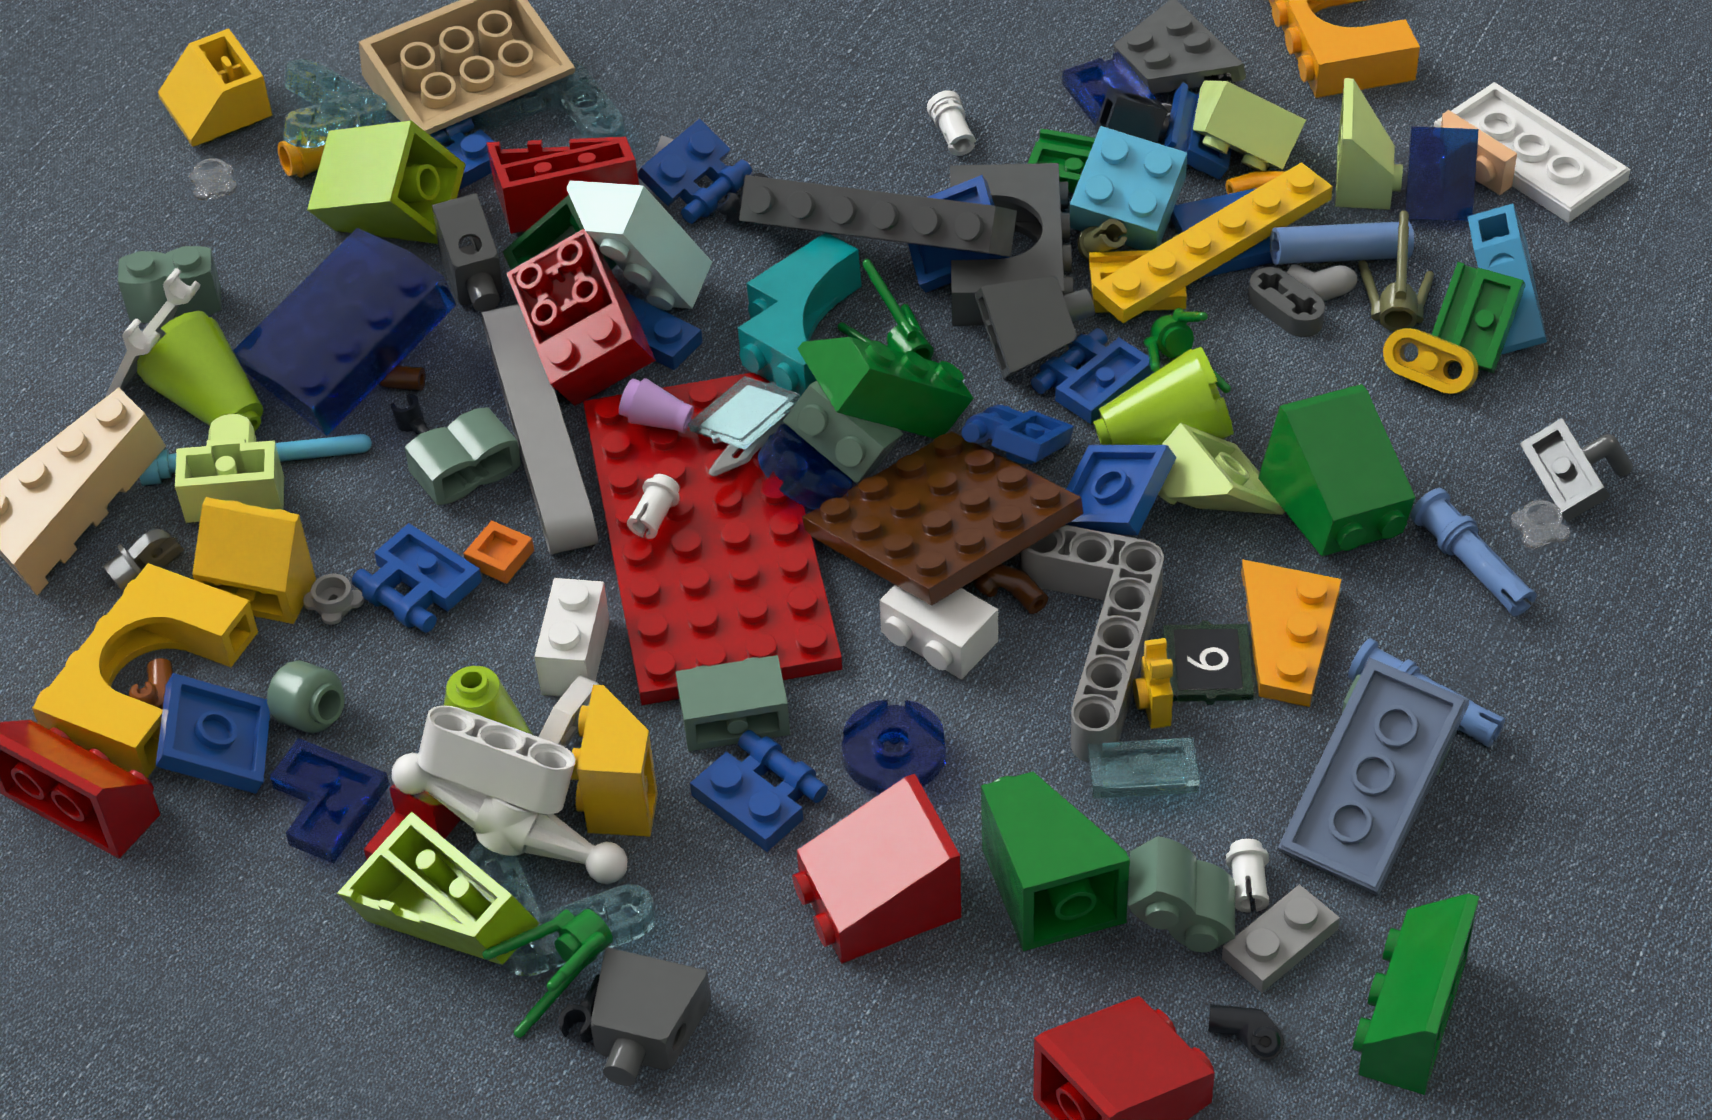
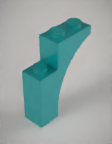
M827 232L746 283L750 320L737 328L740 345L739 356L742 366L797 398H800L808 386L816 381L797 348L802 342L810 341L819 322L837 303L862 287L859 250Z

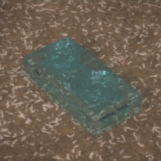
M1193 737L1088 744V764L1093 799L1199 792L1200 779Z

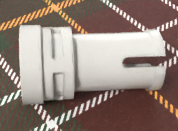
M942 91L935 94L928 101L927 111L935 126L942 131L949 151L955 156L971 152L975 147L976 139L965 120L966 113L959 95L954 91Z

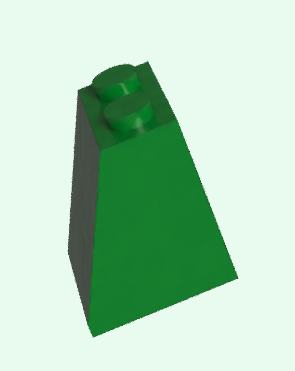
M1360 384L1280 405L1258 479L1277 500L1321 557L1343 550L1349 551L1360 545L1381 539H1391L1402 534L1416 497L1367 389Z
M1034 772L1018 776H1004L992 783L981 785L982 851L1023 951L1127 923L1130 859L1122 847Z

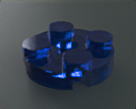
M781 424L776 432L768 437L758 453L760 468L767 478L774 472L783 481L779 490L792 500L812 509L820 508L825 501L832 498H842L852 488L851 478L786 424Z
M888 699L874 701L858 709L845 724L841 744L844 768L856 783L865 789L877 792L878 795L904 777L912 774L917 776L920 784L924 787L945 766L946 746L943 725L939 718L922 704L905 700V706H888ZM889 741L893 745L900 742L905 744L903 745V750L899 752H887L884 750L883 743Z

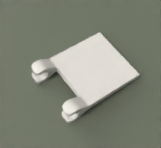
M178 268L173 270L163 284L167 298L166 303L146 328L141 331L138 326L141 321L135 318L124 331L123 340L127 352L106 393V397L118 387L123 390L137 372L139 356L148 354L165 335L161 327L173 319L179 305L188 303L200 289V284L197 281H194L191 286L183 283L179 278L181 270Z

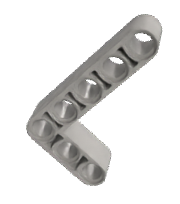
M1064 525L1020 552V570L1027 573L1040 588L1104 600L1071 710V749L1073 754L1085 762L1100 763L1114 755L1119 743L1133 695V679L1138 677L1142 656H1144V641L1149 639L1162 595L1164 554L1159 546L1147 540Z

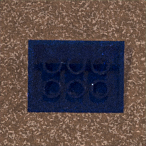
M356 228L233 352L243 371L327 436L456 306V303L443 275L412 252Z

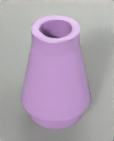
M632 378L623 392L619 405V414L628 417V423L671 429L681 433H685L688 429L694 413V406L684 403L647 378H644L642 381Z

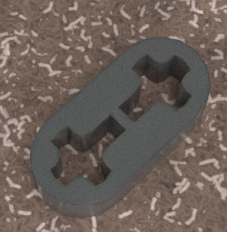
M1265 267L1256 270L1251 275L1248 298L1250 304L1256 310L1294 336L1310 337L1322 329L1325 304L1319 295L1279 268Z

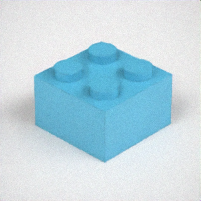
M1100 126L1070 202V228L1082 232L1088 227H1099L1108 219H1117L1127 229L1126 234L1118 237H1127L1124 245L1139 250H1153L1160 246L1186 178L1187 152Z

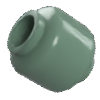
M301 660L288 662L278 669L271 679L267 690L268 708L276 721L308 733L324 731L339 718L344 708L345 697L340 678L331 670Z

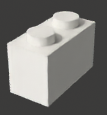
M554 578L534 656L541 695L562 697L579 675L596 682L610 621L604 582Z
M896 585L880 599L881 633L885 634L895 645L905 646L924 657L934 668L946 670L961 680L998 642V609L962 588L932 606Z

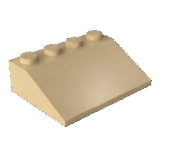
M459 0L359 41L362 75L380 103L401 122L412 120L428 134L437 132L575 73L574 65L528 0Z

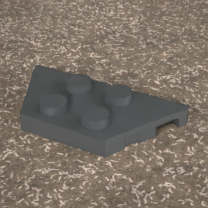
M1169 0L1113 44L1116 60L1150 94L1178 89L1183 82L1188 84V89L1201 87L1205 76L1230 73L1232 82L1247 79L1244 63L1177 0Z

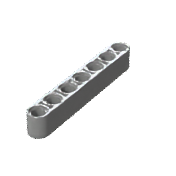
M516 304L481 312L488 346L514 435L518 441L519 452L549 554L554 555L596 545L599 541L593 513L554 387L548 380L520 306Z

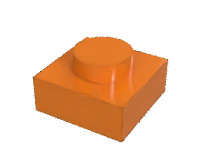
M491 520L463 554L467 561L480 568L481 573L507 584L535 550L531 537Z

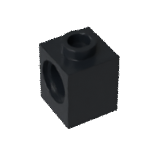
M1108 87L1095 130L1098 132L1100 126L1155 143L1157 141L1162 142L1169 127V117L1166 116L1168 111L1158 100Z

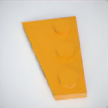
M1242 559L1241 574L1246 592V609L1248 622H1250L1252 651L1259 697L1310 707L1337 606L1342 579Z

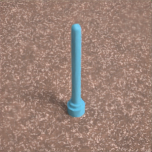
M365 434L275 444L280 462L365 453L370 450L372 441ZM168 449L163 450L139 477L141 485L162 484V479L171 478L172 473L176 471V453L169 454Z

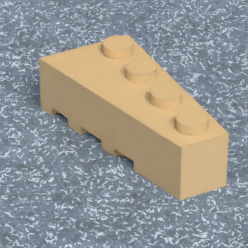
M119 387L0 479V556L36 595L49 583L45 576L58 561L65 564L75 553L77 548L74 543L90 524L97 527L108 515V504L118 492L126 493L166 447L146 414Z

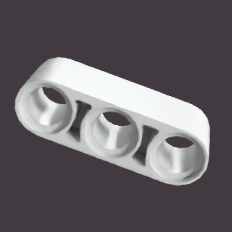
M443 705L429 710L417 757L418 765L432 775L539 814H554L563 809L576 761L574 754L559 744L464 709Z

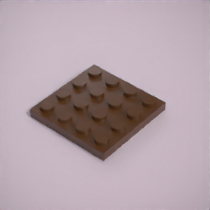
M950 431L947 434L938 436L933 442L911 455L900 458L897 463L876 475L863 479L857 486L836 498L825 501L820 507L804 515L802 518L804 529L813 538L932 606L1083 514V506L1080 496L977 443L967 442L961 435Z

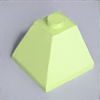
M1344 78L1337 145L1335 207L1390 210L1392 191L1401 192L1403 164H1394L1395 145L1355 80Z
M1180 423L1163 442L1162 445H1168L1177 457L1158 494L1168 503L1174 505L1178 501L1199 509L1280 515L1285 513L1277 500L1258 479L1260 472L1236 444Z

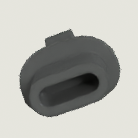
M154 529L143 534L128 550L120 543L116 546L120 553L105 563L103 567L124 592L127 584L131 580L136 579L148 563L162 568L185 549L168 532L162 529Z

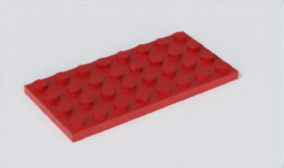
M746 373L663 387L662 389L684 403L694 406L693 417L685 433L671 429L628 423V417L619 414V405L623 394L583 401L641 706L679 699L675 671L693 669L697 666H712L743 661L753 657L762 658L778 655L783 680L843 670L842 656L812 536L804 529L802 517L806 515L786 434L776 437L763 445L748 463L717 476H711L708 473L717 458L732 441L702 431V429L750 389L777 398L774 384L756 373ZM781 412L776 415L780 420H782ZM761 431L759 434H757L755 437H753L751 440H749V441L734 455L733 458H738V457L741 455V453H742L755 439H757L759 436H761L763 433H765V431ZM655 474H664L673 478L679 484L680 490L678 493L680 501L675 507L669 508L654 538H646V533L649 530L648 527L643 538L639 537L629 529L627 520L633 514L644 494L642 487L647 479L653 478Z

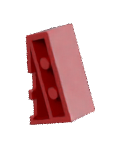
M626 137L570 139V147L543 148L542 140H531L527 143L528 148L501 149L500 142H486L494 187L511 234L521 231L526 232L567 197L569 193L566 188L570 181L639 185L636 160Z

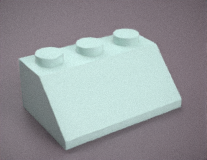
M570 181L566 189L585 231L600 246L599 250L601 253L611 258L624 271V277L636 284L645 293L647 301L662 310H671L673 307L693 309L712 261L645 186Z

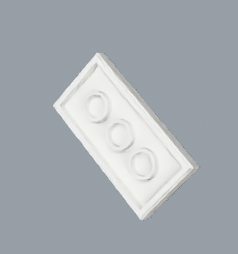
M1495 82L1451 110L1454 114L1516 152L1517 159L1512 187L1567 223L1622 186L1629 179L1630 169ZM1442 117L1434 122L1433 134L1438 138Z

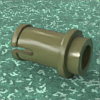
M1108 219L1099 227H1088L1079 235V253L1089 261V252H1112L1113 249H1117L1125 244L1127 237H1118L1127 233L1126 227L1117 219Z

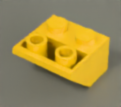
M229 28L189 43L158 91L160 100L192 147L212 141L217 137L273 116L264 77Z
M209 497L205 498L201 509L192 573L194 580L248 599L255 617L294 624L304 605V596L311 591V587L316 581L300 515L282 509L272 510L246 505L234 500L225 501Z
M593 685L589 706L582 705L579 712L578 732L579 736L583 737L581 748L572 749L576 761L571 780H578L576 810L584 812L588 833L651 837L658 792L649 730L604 685Z

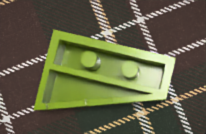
M412 811L337 892L344 901L368 922L484 959L482 955L484 950L535 928L540 924L511 893ZM517 949L488 961L503 965Z

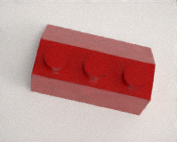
M32 720L0 722V793L118 859L125 854L161 815L153 794L154 786L142 773L136 770L127 772L114 765L104 753L97 749L91 748L89 751L73 743L70 737L58 728L52 727L49 730Z

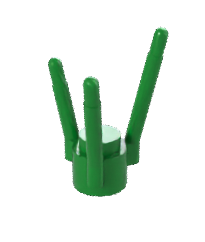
M865 259L862 262L864 269L898 324L887 335V347L903 353L913 351L924 359L931 360L934 348L925 338L910 306L903 304L900 309L879 272H877L869 259ZM840 322L837 326L838 330L848 337L869 343L872 341L844 322Z
M1177 308L1174 310L1173 315L1161 316L1153 323L1150 337L1145 338L1143 341L1144 346L1148 349L1149 364L1153 372L1160 369L1159 351L1167 357L1177 358L1192 348L1194 335L1187 322L1206 321L1208 318L1206 312H1185L1183 309ZM1213 369L1218 381L1215 383L1222 392L1229 393L1231 386Z
M565 909L553 920L483 951V958L490 960L554 932L559 933V937L554 941V945L558 954L566 963L548 981L546 985L548 991L515 1028V1037H523L578 974L613 943V936L609 927L594 911L584 909L574 917L569 910Z

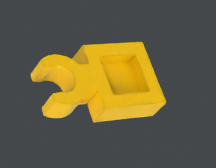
M1166 638L1144 641L1141 678L1133 679L1136 707L1138 710L1146 709L1151 729L1171 726L1173 691L1170 678L1173 676L1172 659H1167Z

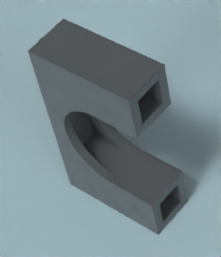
M1059 163L950 165V187L983 175L988 182L994 206L1016 210L1014 231L1026 235L1036 243L1028 251L1011 258L951 260L952 326L985 325L975 293L986 285L1056 276L1063 295L1073 293V277H1064V272H1071L1072 255L1071 244H1062V240H1070V213H1061V209H1068L1069 198L1068 181L1059 182Z

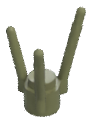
M1405 210L1399 214L1396 282L1389 284L1379 297L1366 260L1358 262L1361 277L1371 303V319L1380 320L1381 325L1391 331L1412 328L1416 323L1423 322L1424 306L1434 279V273L1427 271L1418 294L1407 284L1409 213Z

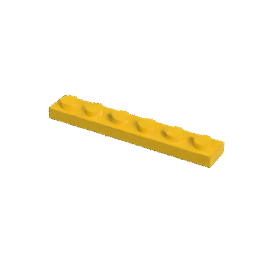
M1301 162L1093 284V299L1119 321L1125 323L1270 237L1274 227H1286L1327 203L1332 198L1333 186Z

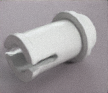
M655 474L653 478L647 479L642 486L644 494L633 514L627 520L629 529L639 537L643 538L648 527L649 530L646 533V538H654L669 508L675 507L680 501L678 493L680 490L679 484L673 478L664 474Z
M1255 839L1235 841L1231 844L1230 851L1226 854V865L1232 869V876L1235 881V908L1241 912H1251L1250 892H1252V897L1255 898L1257 912L1267 908L1269 905L1265 877V866L1269 863V853L1263 848L1262 843Z

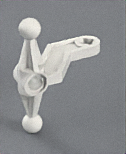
M579 675L553 707L539 737L566 747L578 732L581 706H589L593 685H599V683ZM418 753L405 754L398 758L393 765L392 780L396 788L410 795L422 793L423 791L428 792L474 828L473 831L476 832L478 841L493 852L508 856L529 853L586 865L589 876L602 884L617 882L627 871L628 858L623 848L616 843L607 841L592 845L554 814L535 813L432 775L418 765Z

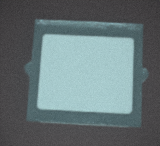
M744 376L688 423L690 431L712 438L713 443L724 442L746 449L790 412L799 400L800 394L778 387L776 382L765 383Z

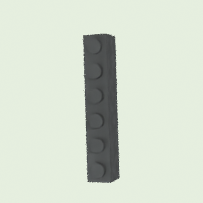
M745 175L739 220L768 226L822 233L827 232L837 235L1011 257L1017 211L993 205Z

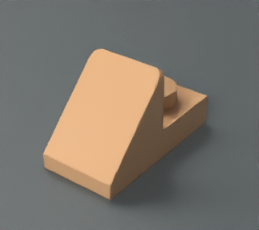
M1450 110L1443 113L1438 143L1441 188H1446L1461 176L1467 174L1498 195L1510 189L1513 183L1517 153Z

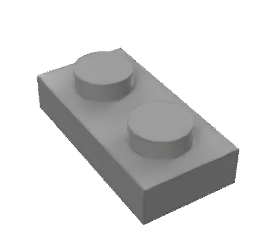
M1299 884L1236 935L1234 939L1225 944L1222 950V960L1263 993L1338 930L1340 917Z

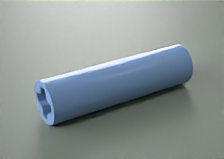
M1399 222L1274 227L1270 235L1271 258L1275 265L1397 259ZM1409 222L1408 258L1412 256L1414 250V232Z

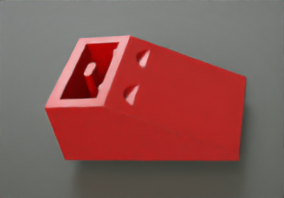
M585 229L580 230L507 272L548 380L574 406L655 361L640 322L599 250L597 243Z

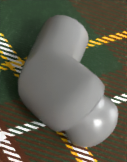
M1294 263L1287 271L1289 275L1319 295L1324 302L1347 294L1357 284L1355 271L1343 265L1333 266L1314 273Z

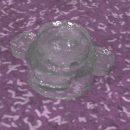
M217 158L205 159L199 162L189 175L190 181L196 186L193 191L194 197L198 200L221 198L224 195L234 193L237 190V183L231 179L233 174L232 166Z
M1535 500L1529 502L1522 511H1516L1511 516V525L1519 529L1523 535L1522 543L1529 549H1540L1542 546L1553 541L1565 542L1570 534L1569 528L1561 524L1563 515L1560 508L1549 501Z

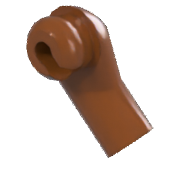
M164 658L150 661L147 664L148 682L145 681V687L139 689L137 683L134 684L129 691V697L163 709L166 683L173 673L172 663Z

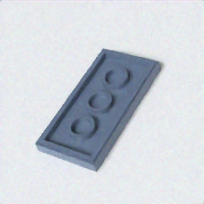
M1369 657L1278 846L1279 851L1379 896L1469 706V699Z

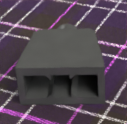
M477 193L432 205L440 259L458 304L467 305L472 303L474 309L481 312L495 308L500 302L499 295L503 292L500 263ZM469 236L472 245L459 248L460 241Z
M1056 276L986 285L975 293V298L1003 379L1013 376L1077 340L1073 322L1095 315V308L1089 291L1085 288L1063 295Z
M609 947L606 948L592 1012L591 1030L595 1051L600 1055L608 1057L603 1069V1074L607 1079L619 1085L630 1086L635 1083L642 1065L661 1070H667L674 1066L711 1003L707 970Z

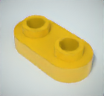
M1411 328L1399 329L1393 332L1384 344V361L1391 371L1440 392L1448 394L1462 393L1472 387L1477 379L1478 363L1469 350L1421 330ZM1413 343L1418 348V356L1410 362L1405 358L1404 350L1409 344ZM1453 361L1459 362L1462 367L1461 375L1456 379H1452L1447 371L1449 364Z

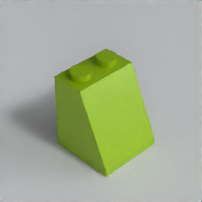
M412 120L331 130L328 132L307 210L335 231L438 244L432 205L457 198L466 164Z

